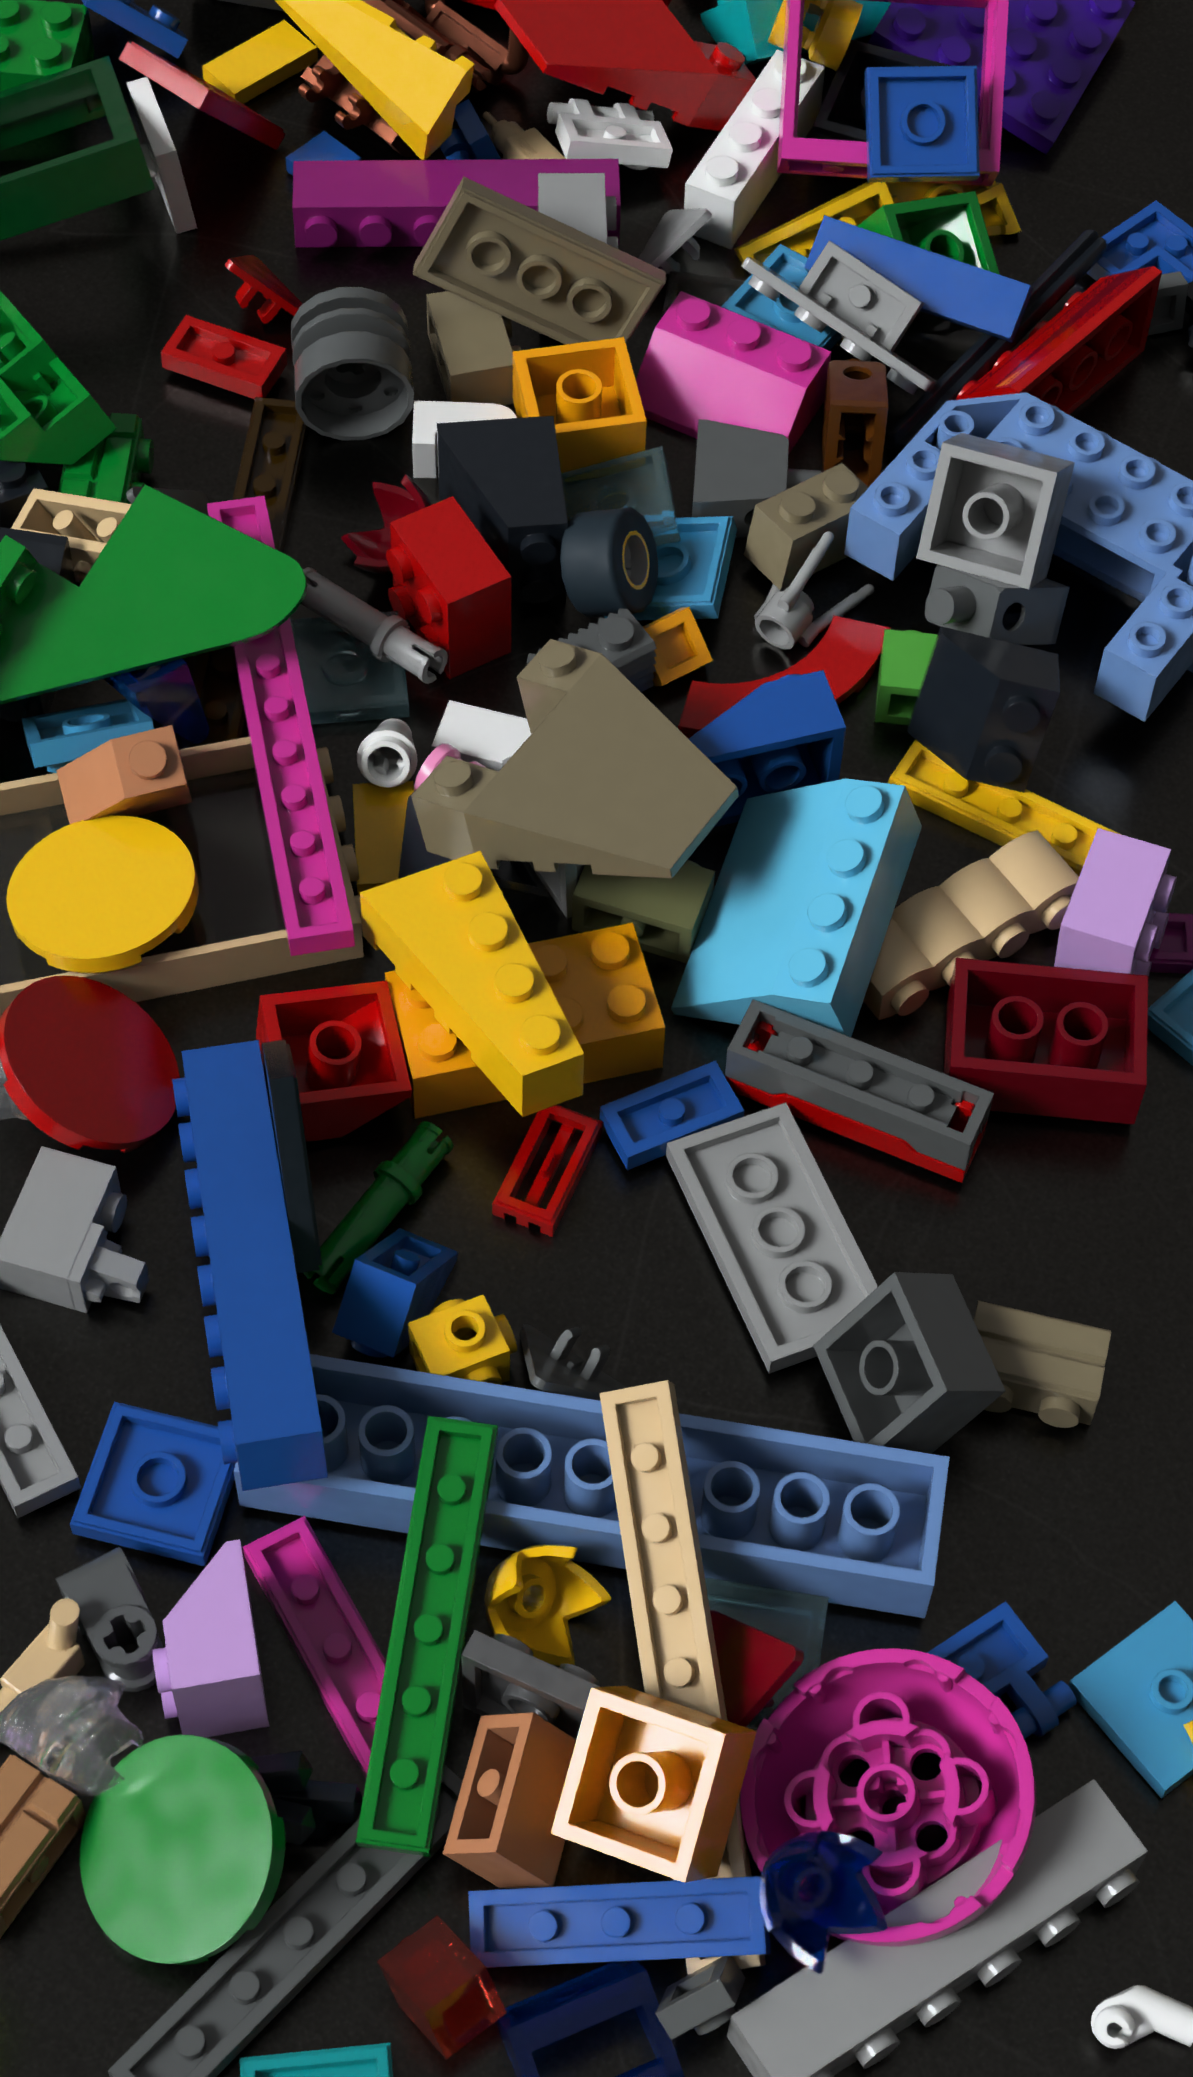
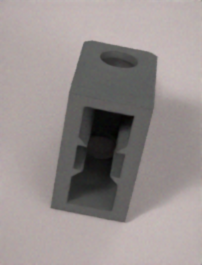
M699 419L692 517L733 516L737 527L736 538L748 537L756 504L822 473V471L788 468L789 439L782 434Z
M937 564L930 592L926 599L924 614L928 622L941 627L1018 645L1056 644L1070 587L1045 578L1028 590ZM1018 602L1021 606V612L1009 613L1006 611L1013 603Z

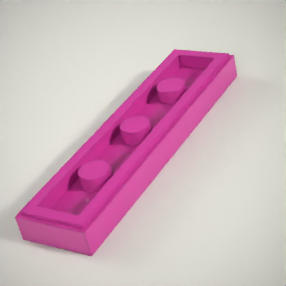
M303 1516L243 1546V1553L366 1779L386 1660L307 1518Z

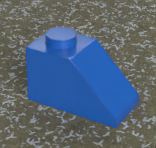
M401 1228L397 1229L355 1259L332 1333L351 1340L352 1347L365 1355L378 1358L387 1356L394 1358L409 1346L408 1322L429 1315L456 1263L459 1252Z

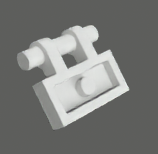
M574 98L570 99L568 103H549L547 121L549 124H556L555 133L566 159H619V164L635 170H645L649 167L668 168L673 148L661 122L654 121L652 111L636 110L629 103H615L613 108L591 106L588 100Z

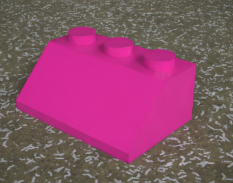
M681 291L654 329L638 372L636 383L647 419L696 439L699 419L782 434L789 439V455L825 400L828 363L831 361L832 352Z

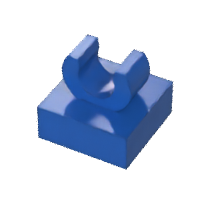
M467 99L457 105L454 118L460 129H452L451 135L440 145L446 159H501L470 100Z

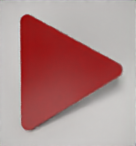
M256 256L229 258L224 264L227 269L245 281L235 296L241 308H246L258 291L267 299L257 310L262 323L267 324L281 308L295 316L302 305L300 300Z

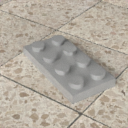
M785 1102L668 1142L666 1147L668 1162L768 1373L770 1374L817 1357L813 1345L871 1294L878 1285L787 1103Z

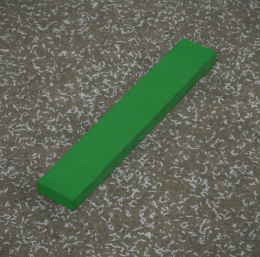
M428 1416L356 1837V1844L359 1847L427 1857L431 1855L462 1662L461 1655L464 1650L498 1439V1425Z

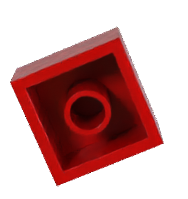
M454 496L390 522L391 549L386 551V558L393 575V587L388 589L391 606L396 615L404 620H409L417 635L433 645L443 648L447 652L448 659L444 672L448 678L452 679L510 653L511 575Z

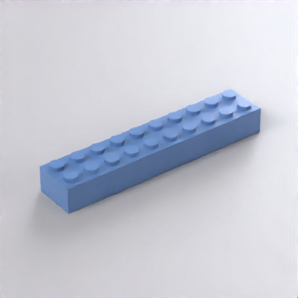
M310 1354L328 1478L242 1491L238 1462L235 1464L234 1477L239 1506L408 1533L428 1416L498 1425V1439L480 1545L511 1551H520L534 1545H567L578 1548L574 1559H570L572 1561L626 1569L600 1400ZM679 1413L706 1583L919 1618L926 1617L935 1582L950 1457Z

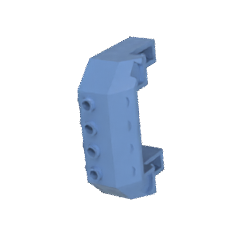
M1027 392L946 401L850 507L844 554L892 581L895 580L917 555L942 442L960 433L1075 462L1053 554L1142 602L1104 648L1094 694L1145 722L1185 671L1189 670L1193 673V481L1162 465L1156 459L1145 456L1115 440L1107 433L1083 423L1061 411L1058 407L1048 404Z

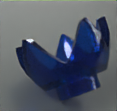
M830 1831L802 1833L783 1842L772 1852L760 1876L759 1904L768 1932H771L791 1956L811 1970L821 1974L824 1970L828 1941L831 1934H865L886 1930L887 1923L879 1901L862 1873L864 1868L872 1864L883 1854L882 1851L853 1836Z

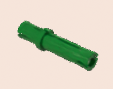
M422 1121L391 1161L385 1160L379 1164L373 1172L375 1181L320 1246L322 1265L319 1266L320 1270L304 1272L308 1279L312 1278L315 1273L320 1275L313 1283L316 1287L329 1294H334L340 1288L339 1285L351 1272L355 1259L369 1250L405 1204H414L423 1194L421 1187L423 1182L445 1155H448L454 1148L453 1142L448 1135L444 1136L440 1142L435 1140L443 1130L430 1122Z

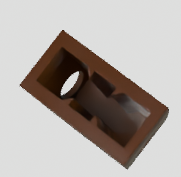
M859 359L833 360L828 363L822 422V472L843 463L868 487L881 474L888 416L885 364L861 361ZM846 433L860 436L863 439V446L857 450L844 449Z

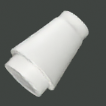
M390 718L384 720L361 742L357 751V764L360 772L369 782L380 787L391 788L404 784L413 776L417 767L418 759L411 729L407 723L400 719Z

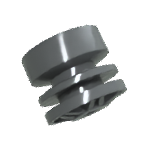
M338 287L316 294L299 307L291 321V345L293 349L295 405L304 424L320 435L338 440H367L387 434L402 424L413 409L414 385L412 364L409 360L408 320L400 305L384 293L364 287Z

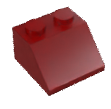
M387 980L260 995L256 1040H259L270 1109L271 1103L262 1043L286 1040V1044H290L297 1076L306 1142L341 1138L411 1097V1083Z

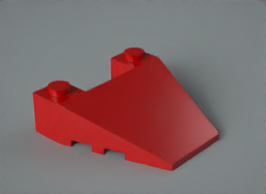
M497 0L494 5L495 9L544 74L601 95L604 94L609 86L632 95L629 100L631 106L646 111L651 102L670 109L673 113V121L689 127L721 132L756 81L755 76L744 64V55L734 46L725 42H718L717 45L693 41L669 10L668 5L671 0Z

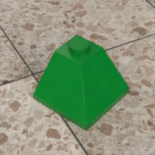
M976 191L883 205L858 225V227L999 274Z

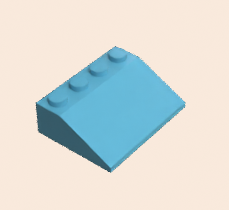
M845 778L747 798L671 1006L674 1015L740 1025L754 999L851 1037L922 828L906 786Z

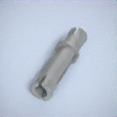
M310 567L303 569L306 579L310 581V584H307L305 598L301 603L303 606L369 646L370 651L373 652L372 655L381 662L388 663L393 661L417 676L425 684H430L437 679L435 674L428 671V667L441 675L448 659L447 652L443 648L433 645L412 632L410 626H408L409 623L400 616L392 615L388 617L320 575L317 570Z

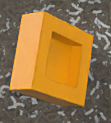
M681 607L643 626L657 647L654 650L657 655L654 657L656 671L653 672L655 686H664L713 661L690 607Z

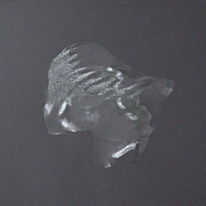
M69 1675L56 1679H46L18 1694L0 1712V1743L10 1747L55 1782L77 1796L100 1795L125 1780L110 1765V1759L131 1744L141 1749L143 1735L142 1731L136 1725L129 1722L117 1708L126 1686L122 1681L99 1676Z

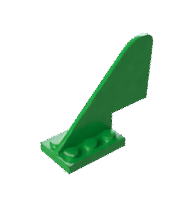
M146 484L79 587L38 563L25 546L5 535L0 542V705L258 639L277 629L287 621L303 602L307 592V580L304 571L292 557Z

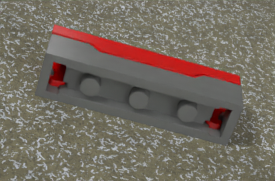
M754 999L727 1049L725 1077L734 1093L769 1107L786 1102L792 1115L796 1118L960 1183L963 1182L986 1131L994 1093Z

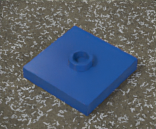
M977 66L866 68L865 107L868 183L977 181L980 176Z
M114 1402L70 1522L72 1534L205 1567L235 1480L234 1468L236 1463H223L218 1426Z

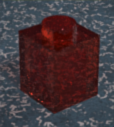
M438 1915L415 1933L403 1939L394 1949L377 1961L399 2007L446 2060L507 2013L486 1966Z

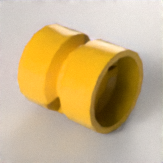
M783 0L768 39V43L784 49L786 0ZM804 0L803 21L806 13L820 16L814 32L803 26L802 48L808 50L809 60L837 71L855 31L863 4L853 0Z

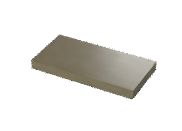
M466 177L462 178L415 261L413 275L565 345L624 337L627 344L666 283V271Z

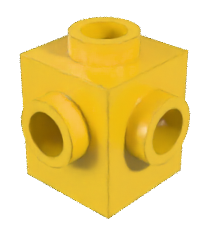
M484 1294L467 1301L463 1299L446 1301L435 1307L429 1315L408 1322L409 1353L417 1371L500 1385L510 1381V1354L517 1352L516 1340L505 1315L500 1314L494 1317Z

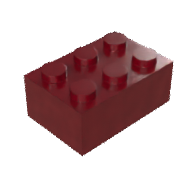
M956 958L947 1001L944 1074L994 1093L990 1111L1135 1124L1147 1086L1148 976Z

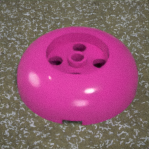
M897 1648L872 1649L841 1656L822 1664L793 1684L795 1689L778 1705L768 1720L765 1717L757 1728L740 1791L742 1825L747 1844L762 1876H766L767 1883L776 1895L807 1923L829 1935L845 1941L850 1940L861 1944L886 1947L917 1945L940 1939L971 1923L988 1910L1003 1894L1020 1868L1030 1844L1036 1815V1782L1029 1750L1017 1722L1000 1698L996 1697L982 1683L967 1674L964 1668L949 1660L916 1650ZM926 1752L934 1753L941 1758L939 1764L941 1771L939 1775L928 1781L916 1778L912 1772V1764L915 1758ZM855 1759H862L868 1763L869 1769L860 1778L858 1786L850 1787L842 1783L840 1775L844 1769ZM901 1797L906 1800V1802L898 1804L895 1813H883V1805L888 1799ZM932 1824L943 1827L948 1834V1839L943 1846L931 1852H924L919 1849L917 1838L924 1827ZM856 1831L870 1833L875 1841L873 1850L866 1849L856 1858H850L846 1855L844 1846L849 1835ZM1002 1839L997 1859L983 1885L974 1896L971 1895L968 1898L964 1896L957 1897L954 1901L955 1907L952 1908L948 1916L932 1923L918 1922L897 1927L869 1926Z

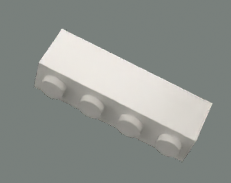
M777 49L685 183L684 209L707 208L712 213L710 220L694 236L732 249L781 175V173H777L783 51ZM801 58L797 138H805L820 111L825 66Z

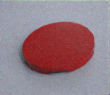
M53 976L41 979L27 986L3 1012L0 1018V1059L8 1079L3 1085L19 1110L36 1127L53 1139L77 1150L85 1145L97 1149L120 1150V1152L126 1153L148 1143L172 1117L176 1109L172 1079L180 1078L173 1050L164 1033L150 1015L120 991L101 982L84 977Z

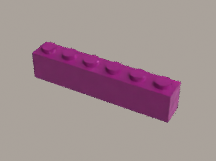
M619 159L293 161L292 209L295 248L424 247L463 177L538 211V173H605L606 196H616L617 208L616 231H607V237L617 236L619 245L621 213Z

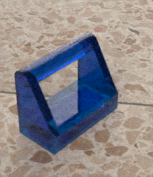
M183 659L104 678L106 682L140 711L164 726L172 725L174 732L188 741L198 744L207 738L209 726L187 662Z
M636 1960L613 1961L493 2013L501 2039L517 2077H540L531 2052L635 2008L656 2059L615 2077H684L672 2040L655 2014L659 2004L647 1970Z

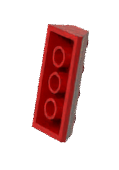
M1155 266L1105 276L1097 280L1083 293L1080 291L1074 293L1068 299L1062 311L1049 322L1041 321L1037 324L1024 343L1013 352L1011 350L1005 351L997 359L993 368L981 379L968 382L962 388L956 400L1027 392L1070 415L1144 351L1162 271Z

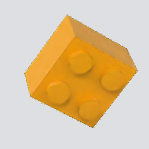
M624 337L512 351L513 402L517 418L554 416L562 479L645 467L647 420Z
M627 1686L591 1687L551 1834L684 1883L717 1877L757 1731Z

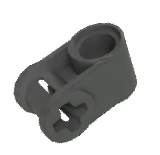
M117 1547L55 1578L63 1598L72 1599L79 1605L78 1629L82 1636L86 1635L106 1678L111 1684L125 1692H139L149 1689L156 1683L152 1649L163 1648L164 1646L158 1636L156 1623L146 1605L147 1602L143 1591L122 1549ZM134 1643L137 1650L126 1654L123 1648Z

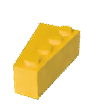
M481 851L360 892L362 930L365 939L376 951L379 949L383 951L395 965V973L410 990L415 988L434 1009V1017L449 1034L454 1032L471 1051V1059L522 1117L583 1095L584 1052Z

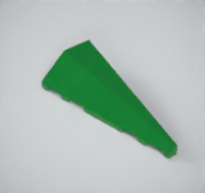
M0 290V461L73 465L115 431L117 427L90 393L56 356L44 339Z

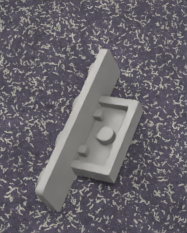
M828 241L799 288L755 258L747 256L741 267L753 274L748 282L750 286L775 302L780 294L799 305L794 315L815 330L822 333L826 325L839 332L845 337L840 344L843 349L861 361H870L874 356L889 366L891 369L886 377L908 393L914 395L919 387L926 392H930L936 385V380L893 352L924 303L834 242Z

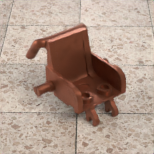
M362 0L395 18L397 27L413 40H417L422 35L435 40L437 46L435 52L451 61H455L460 56H464L472 61L475 65L471 84L479 91L487 87L482 80L497 86L505 74L515 75L520 73L528 62L529 53L511 29L509 32V48L506 49L445 5V0H425L426 18L404 0ZM325 55L321 57L313 69L309 66L306 68L301 77L311 88L304 83L299 86L298 91L303 98L309 102H316L328 97L349 113L346 115L342 111H338L335 114L336 122L346 130L364 124L383 138L402 156L408 158L416 155Z

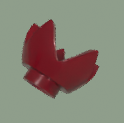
M406 474L401 481L406 490L382 482H373L372 484L383 518V528L351 532L341 537L347 547L357 556L353 565L364 571L392 575L386 558V551L391 549L390 522L432 505L425 493Z

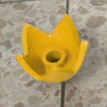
M553 1544L534 1545L509 1555L494 1569L486 1586L485 1607L487 1621L494 1636L496 1634H505L518 1639L532 1650L534 1657L557 1666L564 1663L575 1665L568 1620L610 1602L612 1598L590 1573L570 1560L574 1559L577 1547Z

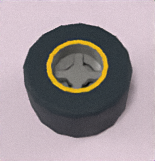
M631 507L577 513L568 522V529L564 532L560 556L562 579L567 595L575 609L589 618L608 616L609 613L618 614L619 608L628 609L631 614L643 612L653 599L658 578L657 547L652 530L646 519Z

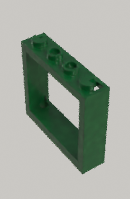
M109 56L0 92V151L103 116H107L114 137L112 140L0 177V241L155 189Z

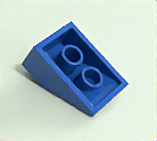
M823 670L803 675L790 674L778 680L762 684L689 738L738 789V798L714 827L739 822L747 798L839 780L846 725Z

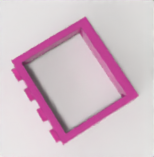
M786 0L777 173L867 179L866 142L797 138L804 0ZM864 0L985 8L978 128L980 176L977 181H933L930 183L992 186L1000 171L1009 0Z

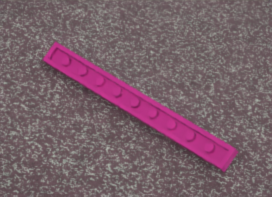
M265 496L207 503L208 516L275 549ZM289 618L267 635L232 647L290 955L296 956L355 947V941Z

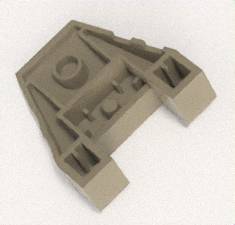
M550 639L517 676L528 725L532 734L499 772L446 756L411 795L427 852L455 860L481 851L490 869H499L500 860L532 862L534 870L539 872H556L558 863L591 865L592 873L596 875L673 878L739 796L737 786L602 653Z

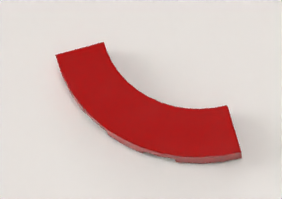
M833 615L830 626L818 645L806 657L779 673L741 683L721 684L692 680L678 729L689 739L762 684L778 680L790 674L803 675L823 670L838 705L853 692L858 693L872 677L880 663L884 630H891V627Z

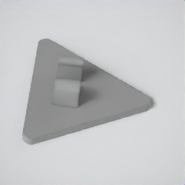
M707 208L667 211L661 218L638 259L657 268L661 267L671 277L678 278L680 276V264L670 256L682 247L691 255L693 260L699 259L700 246L692 236L710 220L712 213Z

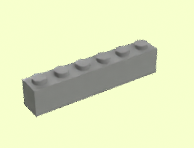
M1093 1779L1035 1817L1030 1844L1015 1877L992 1906L974 1921L940 1939L917 1945L886 1947L846 1940L731 2015L727 2038L753 2077H834L857 2060L863 2068H868L896 2049L901 2042L896 2034L920 2019L926 2028L949 2015L961 2003V1999L957 1994L980 1979L985 1987H989L1010 1974L1022 1962L1018 1953L1040 1939L1045 1947H1049L1066 1937L1081 1923L1077 1914L1097 1900L1100 1901L1104 1908H1107L1127 1896L1140 1883L1135 1875L1148 1851L1095 1779ZM1002 1839L869 1926L897 1927L918 1922L932 1923L948 1916L952 1908L955 1907L954 1901L957 1897L964 1896L968 1898L971 1895L974 1896L983 1885L997 1859Z

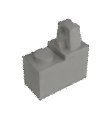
M41 1146L0 1237V1289L88 1313L92 1301L101 1302L103 1296L135 1303L141 1302L149 1283L146 1262L123 1255L121 1245L107 1240L108 1231L116 1233L120 1228L127 1207V1196L121 1193L116 1166Z

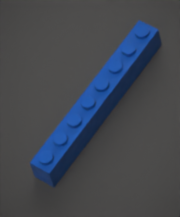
M259 1040L181 1051L185 1077L172 1079L177 1116H190L191 1122L178 1124L184 1163L197 1162V1168L184 1170L190 1209L203 1208L204 1213L203 1216L191 1217L196 1258L210 1257V1264L197 1266L203 1307L216 1305L217 1308L216 1315L204 1316L209 1357L223 1356L224 1366L211 1368L216 1409L230 1408L232 1418L231 1420L218 1422L223 1463L238 1462L242 1491L328 1478L322 1427Z

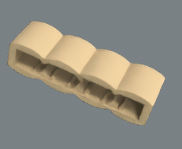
M1037 830L1013 839L989 858L981 859L965 866L947 878L941 885L928 888L910 897L893 911L863 1002L878 1020L886 1019L895 1014L900 1016L908 1015L917 1010L926 1001L929 991L942 988L948 984L949 986L951 985L956 958L990 960L997 956L1007 958L1024 946L1029 938V934L1039 932L1047 927L1050 930L1060 928L1079 876Z

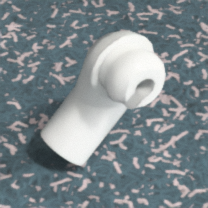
M1135 1985L1100 2002L1092 2013V2031L1101 2044L1112 2049L1124 2048L1154 2031L1190 2047L1193 2042V2007L1147 1986Z

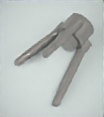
M827 531L822 535L788 588L780 591L774 584L772 585L765 602L754 615L755 627L758 633L771 645L780 649H790L798 642L804 647H809L816 636L830 626L833 615L844 616L874 593V586L866 584L812 622L814 604L810 597L802 590L834 539L832 532Z

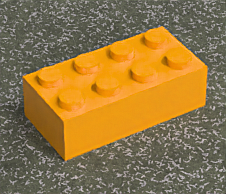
M633 922L528 943L584 1052L583 1084L663 1067L666 1027ZM395 970L385 972V981L387 980L412 1088L409 1099L414 1118L417 1119L507 1100L471 1059V1051L454 1032L449 1034L434 1017V1009L415 988L410 990L395 973Z

